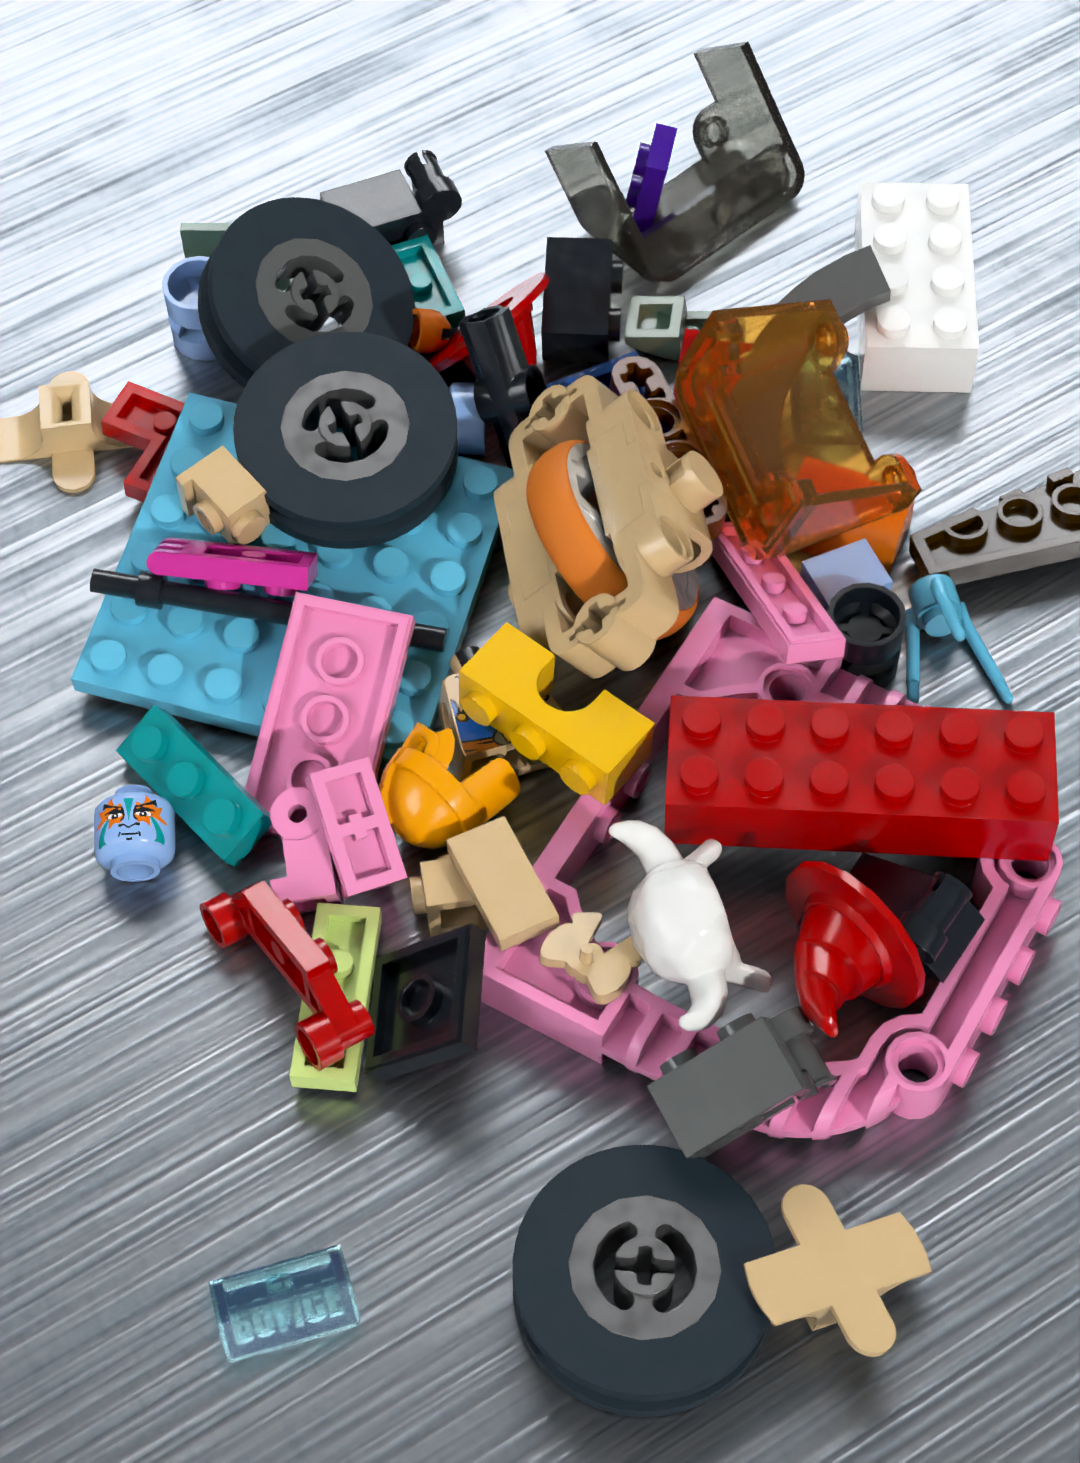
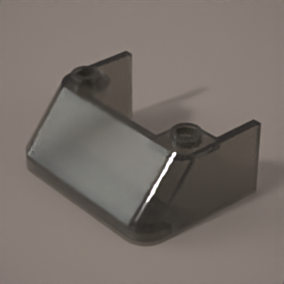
M748 41L702 48L693 53L714 98L713 103L698 113L693 123V140L702 159L663 185L653 226L644 232H640L633 217L635 209L628 207L626 199L597 141L556 145L545 150L546 156L581 227L593 238L613 239V254L647 281L672 282L677 280L794 199L803 187L805 179L803 163Z

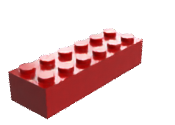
M671 695L664 834L674 844L701 845L708 839H714L720 842L722 846L1031 861L1049 860L1059 824L1055 712Z

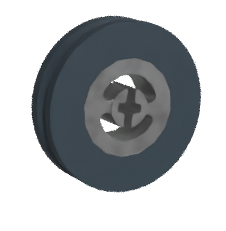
M334 332L316 335L289 345L268 359L253 374L241 393L234 415L233 434L237 460L266 490L265 500L269 505L270 523L289 536L309 544L335 549H355L394 540L419 526L438 508L450 489L455 476L458 461L457 417L448 386L438 371L423 356L411 348L383 336L362 332ZM342 417L344 434L336 431V418ZM350 445L357 446L358 461L351 462Z
M656 1145L620 1146L586 1156L562 1170L543 1187L526 1211L519 1227L513 1253V1301L517 1323L524 1342L538 1365L558 1386L575 1398L598 1409L626 1416L658 1417L684 1412L705 1404L723 1393L745 1373L759 1352L768 1331L770 1321L752 1295L743 1266L744 1263L775 1253L774 1242L761 1211L743 1187L726 1172L701 1157L686 1158L682 1150ZM620 1247L616 1253L613 1299L617 1305L616 1307L607 1301L595 1282V1272L604 1258L610 1252ZM675 1254L681 1258L690 1272L693 1289L680 1305L665 1312L672 1300ZM637 1272L650 1273L651 1284H637Z

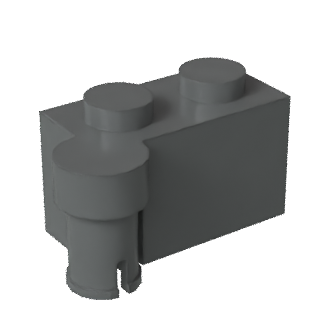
M800 1006L788 1009L773 1018L761 1016L755 1020L752 1013L743 1015L718 1030L716 1034L720 1042L700 1054H698L695 1048L685 1050L660 1066L664 1076L647 1085V1088L686 1158H706L793 1106L795 1103L793 1096H796L799 1102L818 1094L817 1088L822 1086L823 1089H826L837 1081L810 1038L814 1029L804 1016Z

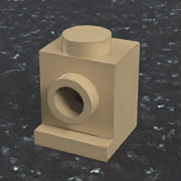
M223 445L175 477L182 510L189 517L195 513L201 525L211 535L219 532L230 544H248L257 539L265 527L270 524L269 505L265 500L266 490Z
M449 854L442 855L433 861L420 862L421 876L409 877L414 915L426 913L430 937L470 923L480 929L488 928Z

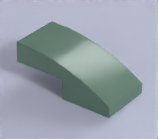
M631 296L624 335L625 345L640 351L679 361L685 328L742 336L743 319L741 311H687L685 296Z

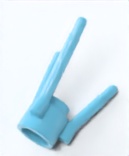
M932 574L918 579L912 584L908 593L912 607L905 610L907 616L905 624L907 699L916 704L919 702L920 630L924 629L927 634L934 637L952 633L957 641H963L966 638L1001 700L1006 704L1012 703L1013 695L970 620L965 603L960 602L951 577L944 574Z

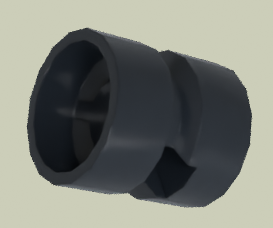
M872 583L852 584L841 589L831 599L827 611L846 638L841 669L856 676L864 675L873 679V684L885 688L895 678L899 664L901 643L907 619L905 607L899 597L884 586Z

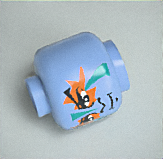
M143 785L120 787L116 790L115 795L105 798L95 808L94 856L103 868L110 870V874L114 878L128 882L150 880L158 876L160 869L165 868L174 859L176 849L174 808L165 798L153 794L149 787Z

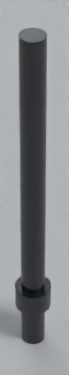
M94 568L90 578V592L135 599L136 606L161 610L163 605H170L288 625L293 602L172 582L168 581L167 576L156 575L143 570L137 576ZM415 623L410 647L444 652L447 628Z

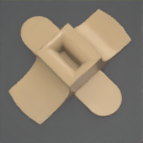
M76 371L62 372L56 375L49 385L38 386L39 404L32 411L20 416L0 418V463L52 457L54 483L60 490L68 493L84 491L93 484L96 477L94 452L133 447L103 435L101 420L113 403L98 398L92 392L87 377Z
M806 1184L793 1186L785 1193L782 1199L781 1213L798 1246L744 1263L743 1266L748 1285L754 1299L774 1327L804 1317L812 1331L838 1323L847 1342L858 1353L869 1357L885 1354L895 1342L896 1327L880 1296L904 1282L932 1272L927 1253L920 1238L900 1212L845 1230L824 1192Z

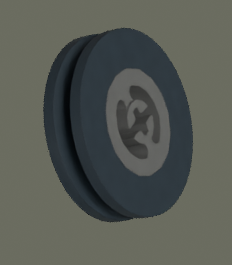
M302 197L279 198L259 204L243 213L228 227L203 269L199 282L198 313L203 334L221 366L244 388L253 374L268 359L282 349L303 339L334 332H362L383 336L408 346L414 327L415 315H413L412 310L415 308L413 290L405 267L395 250L374 227L358 215L345 208L318 199ZM285 278H294L285 292L277 289L275 282ZM329 317L337 321L338 328L329 332H319Z

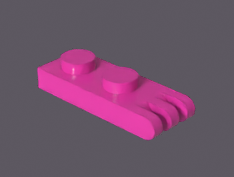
M168 537L148 556L146 564L153 574L205 580V586L212 589L235 590L240 588L241 584L264 586V592L267 594L289 597L295 596L296 592L300 593V590L307 591L316 578L318 553Z

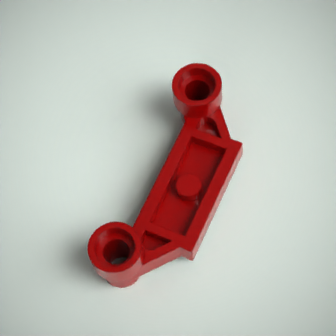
M258 881L231 896L223 892L200 904V912L205 926L220 948L224 949L246 938L247 933L250 934L312 1011L313 1015L295 1024L294 1030L304 1055L317 1071H321L344 1058V1050L375 1034L374 1024L363 1004L357 999L350 1003L347 1001L334 975L338 972V966L331 949L322 938L313 940L305 931L303 919L290 899L286 898L281 901L265 881Z

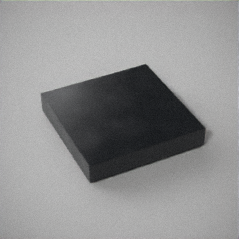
M470 923L376 958L370 1013L375 1034L368 1037L364 1074L382 1082L477 1050L486 932Z

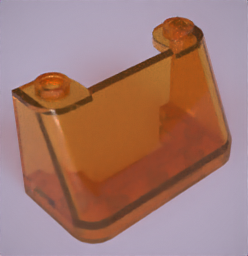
M831 299L713 310L679 363L676 371V395L681 409L707 461L721 481L728 503L727 513L743 548L750 553V557L753 560L782 557L902 512L911 505L922 491L914 469L902 455L898 453L884 454L874 461L833 374L847 352L849 335Z

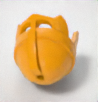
M417 722L402 747L396 751L387 763L379 784V790L392 830L401 839L415 847L436 849L447 846V839L483 825L520 794L518 777L509 762L502 758L494 759L459 782L454 777V774L447 771L455 749V738L452 729L447 728L434 732L424 724Z

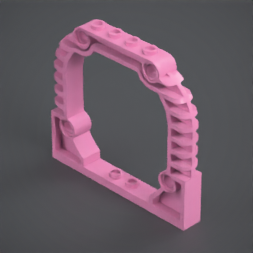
M714 596L638 709L640 714L655 723L651 756L606 805H603L589 794L581 795L533 866L534 871L559 914L560 926L565 923H571L574 913L582 912L577 889L571 887V884L598 843L606 845L613 838L609 834V828L614 823L621 821L622 812L620 810L629 796L635 799L638 798L650 779L652 772L651 763L669 737L671 695L902 706L921 705L906 699V695L899 691L893 690L890 692L873 684V679L864 675L856 676L841 669L843 657L786 664L752 613ZM1053 842L1048 861L978 858L972 890L975 904L980 910L979 913L985 918V921L944 983H939L923 1013L900 1015L884 1022L870 1037L859 1058L849 1061L825 1062L829 1071L837 1080L834 1084L826 1089H823L822 1086L817 1088L819 1093L804 1101L799 1102L797 1097L793 1096L795 1100L793 1106L752 1130L768 1134V1137L779 1139L791 1137L825 1140L833 1135L843 1134L864 1126L866 1130L888 1118L891 1112L909 1120L923 1119L934 1114L941 1106L952 1084L964 1088L980 1056V1052L972 1049L981 1032L989 1036L994 1034L1008 1005V1001L1000 998L1009 981L1018 986L1021 984L1036 952L1028 948V945L1036 932L1047 936L1062 906V901L1053 898L1063 866L1062 855L1056 844ZM1015 872L1031 873L1037 879L1022 878ZM553 930L502 952L498 948L491 932L489 931L486 935L481 1002L601 1065L608 1056L625 1065L626 1069L656 1081L664 1076L660 1066L670 1058L691 1048H695L698 1054L720 1042L716 1034L720 1028L714 1025L700 1031L683 1030L679 1026V1018L685 1015L687 1011L639 986L638 967L631 968L627 987L621 996L605 1005L597 1004L592 998L588 986L571 977L564 968L546 967L540 964L539 956L543 941ZM594 937L591 943L599 944L602 947L603 953L617 945L614 942H596ZM906 1069H915L927 1075L929 1080L914 1082L904 1077L901 1072Z

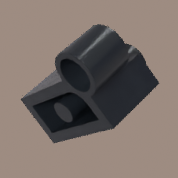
M547 237L545 273L550 278V281L544 289L542 358L544 361L607 362L609 342H620L621 308H611L612 294H622L623 261L613 260V239Z

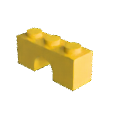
M506 622L459 670V704L462 705L463 710L473 721L482 726L491 725L507 736L516 750L530 760L539 759L558 772L563 782L571 790L580 795L589 794L603 805H606L651 756L655 723L605 689L591 704L580 710L562 711L549 706L543 701V698L553 689L555 655Z

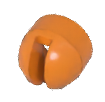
M414 308L412 310L413 315H415L414 327L408 347L417 353L425 354L441 351L450 340L449 338L442 337V329L451 328L449 321L439 311Z

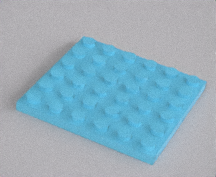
M189 392L115 572L139 576L142 570L150 572L146 564L148 556L168 537L229 543L219 532L215 535L207 532L197 519L195 513L189 517L182 510L175 477L222 445L237 460L233 434L237 403ZM336 427L337 432H342L344 434L342 428ZM350 445L351 462L358 461L357 446ZM458 456L456 472L451 487L438 508L416 528L394 540L379 545L355 549L320 547L295 539L271 523L265 527L257 539L248 544H240L318 553L317 576L308 590H300V593L412 615L416 623L447 628L444 652L409 647L380 768L385 769L387 763L396 751L402 747L417 722L424 724L432 731L434 729L439 714L442 681L453 673L449 666V661L461 649L500 533L494 502V491L514 476L513 469ZM167 576L168 581L206 587L205 580ZM241 584V587L238 589L225 590L293 602L295 597L270 595L264 592V586ZM105 595L71 681L75 691L151 709L155 704L174 716L259 737L287 625L170 605H163L162 609L158 610L136 606L135 599Z

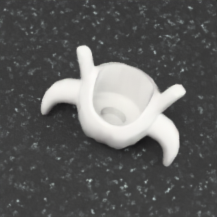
M626 820L614 823L609 828V834L621 841L636 854L646 872L644 879L632 891L628 905V923L633 946L654 974L665 980L688 986L691 1007L685 1015L679 1018V1026L686 1031H700L712 1026L723 1015L728 995L727 982L767 993L770 989L772 978L767 971L760 967L741 962L740 954L731 935L722 900L707 870L721 855V843L714 839H708L683 859L672 840L656 826L639 820Z

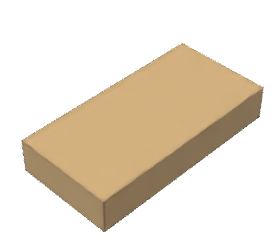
M505 816L446 840L448 853L501 952L560 926L559 914Z

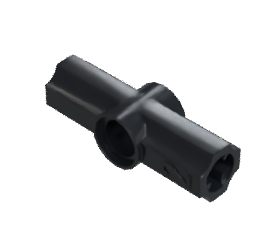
M496 305L483 308L476 313L465 316L458 324L477 376L473 390L476 410L485 424L489 426L494 425L508 468L513 469L509 452L510 436L514 429L529 417L532 405L537 397L547 389V386L539 368L533 364L528 365L509 307Z

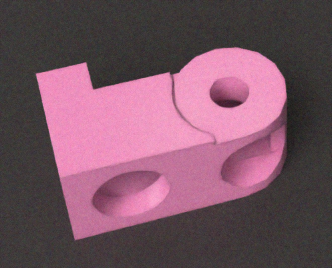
M293 787L283 791L275 798L271 806L270 819L273 828L283 842L287 877L270 880L271 889L281 901L286 898L290 899L300 914L316 911L317 903L343 904V898L339 889L341 887L340 879L312 791L305 787Z

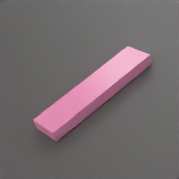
M759 519L725 522L721 534L711 540L713 548L711 554L786 664L844 657L846 638Z

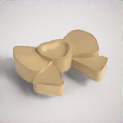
M576 912L572 915L571 923H565L548 934L540 949L539 961L541 965L546 967L564 968L567 974L588 986L592 998L597 1004L605 1005L622 995L627 987L631 968L639 967L642 957L633 946L632 936L603 953L602 947L599 944L591 943L601 925L602 914L599 912Z

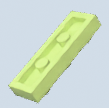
M317 903L312 939L322 938L331 949L338 966V972L334 975L347 1001L350 1003L356 999L359 1000L369 1013L382 924L381 907ZM303 1000L301 1001L298 1022L313 1015ZM295 1038L289 1075L292 1087L357 1092L364 1040L344 1050V1058L321 1071H317L307 1060L297 1038Z

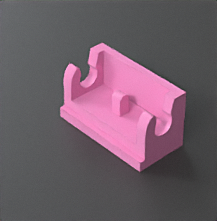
M369 756L307 775V778L304 780L307 789L311 790L342 885L339 887L342 898L347 899L408 878Z

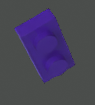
M656 123L651 145L640 142L625 202V207L635 209L630 226L632 231L651 234L678 128Z

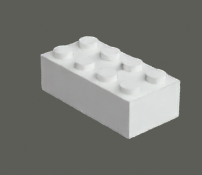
M860 182L854 227L855 251L871 245L891 290L890 301L873 307L857 316L860 391L971 393L979 352L968 184Z

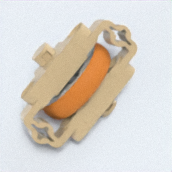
M585 375L574 381L567 388L559 384L544 390L532 405L529 417L514 429L509 439V452L514 476L494 491V502L510 579L508 595L516 610L520 631L553 653L555 657L559 656L588 677L595 679L606 675L616 667L622 671H632L640 667L650 657L657 640L677 632L693 616L699 600V586L695 568L701 566L710 557L713 550L703 509L722 496L723 486L713 467L701 454L696 451H689L678 459L667 449L658 416L640 393L633 389H628L620 396H617L593 376Z

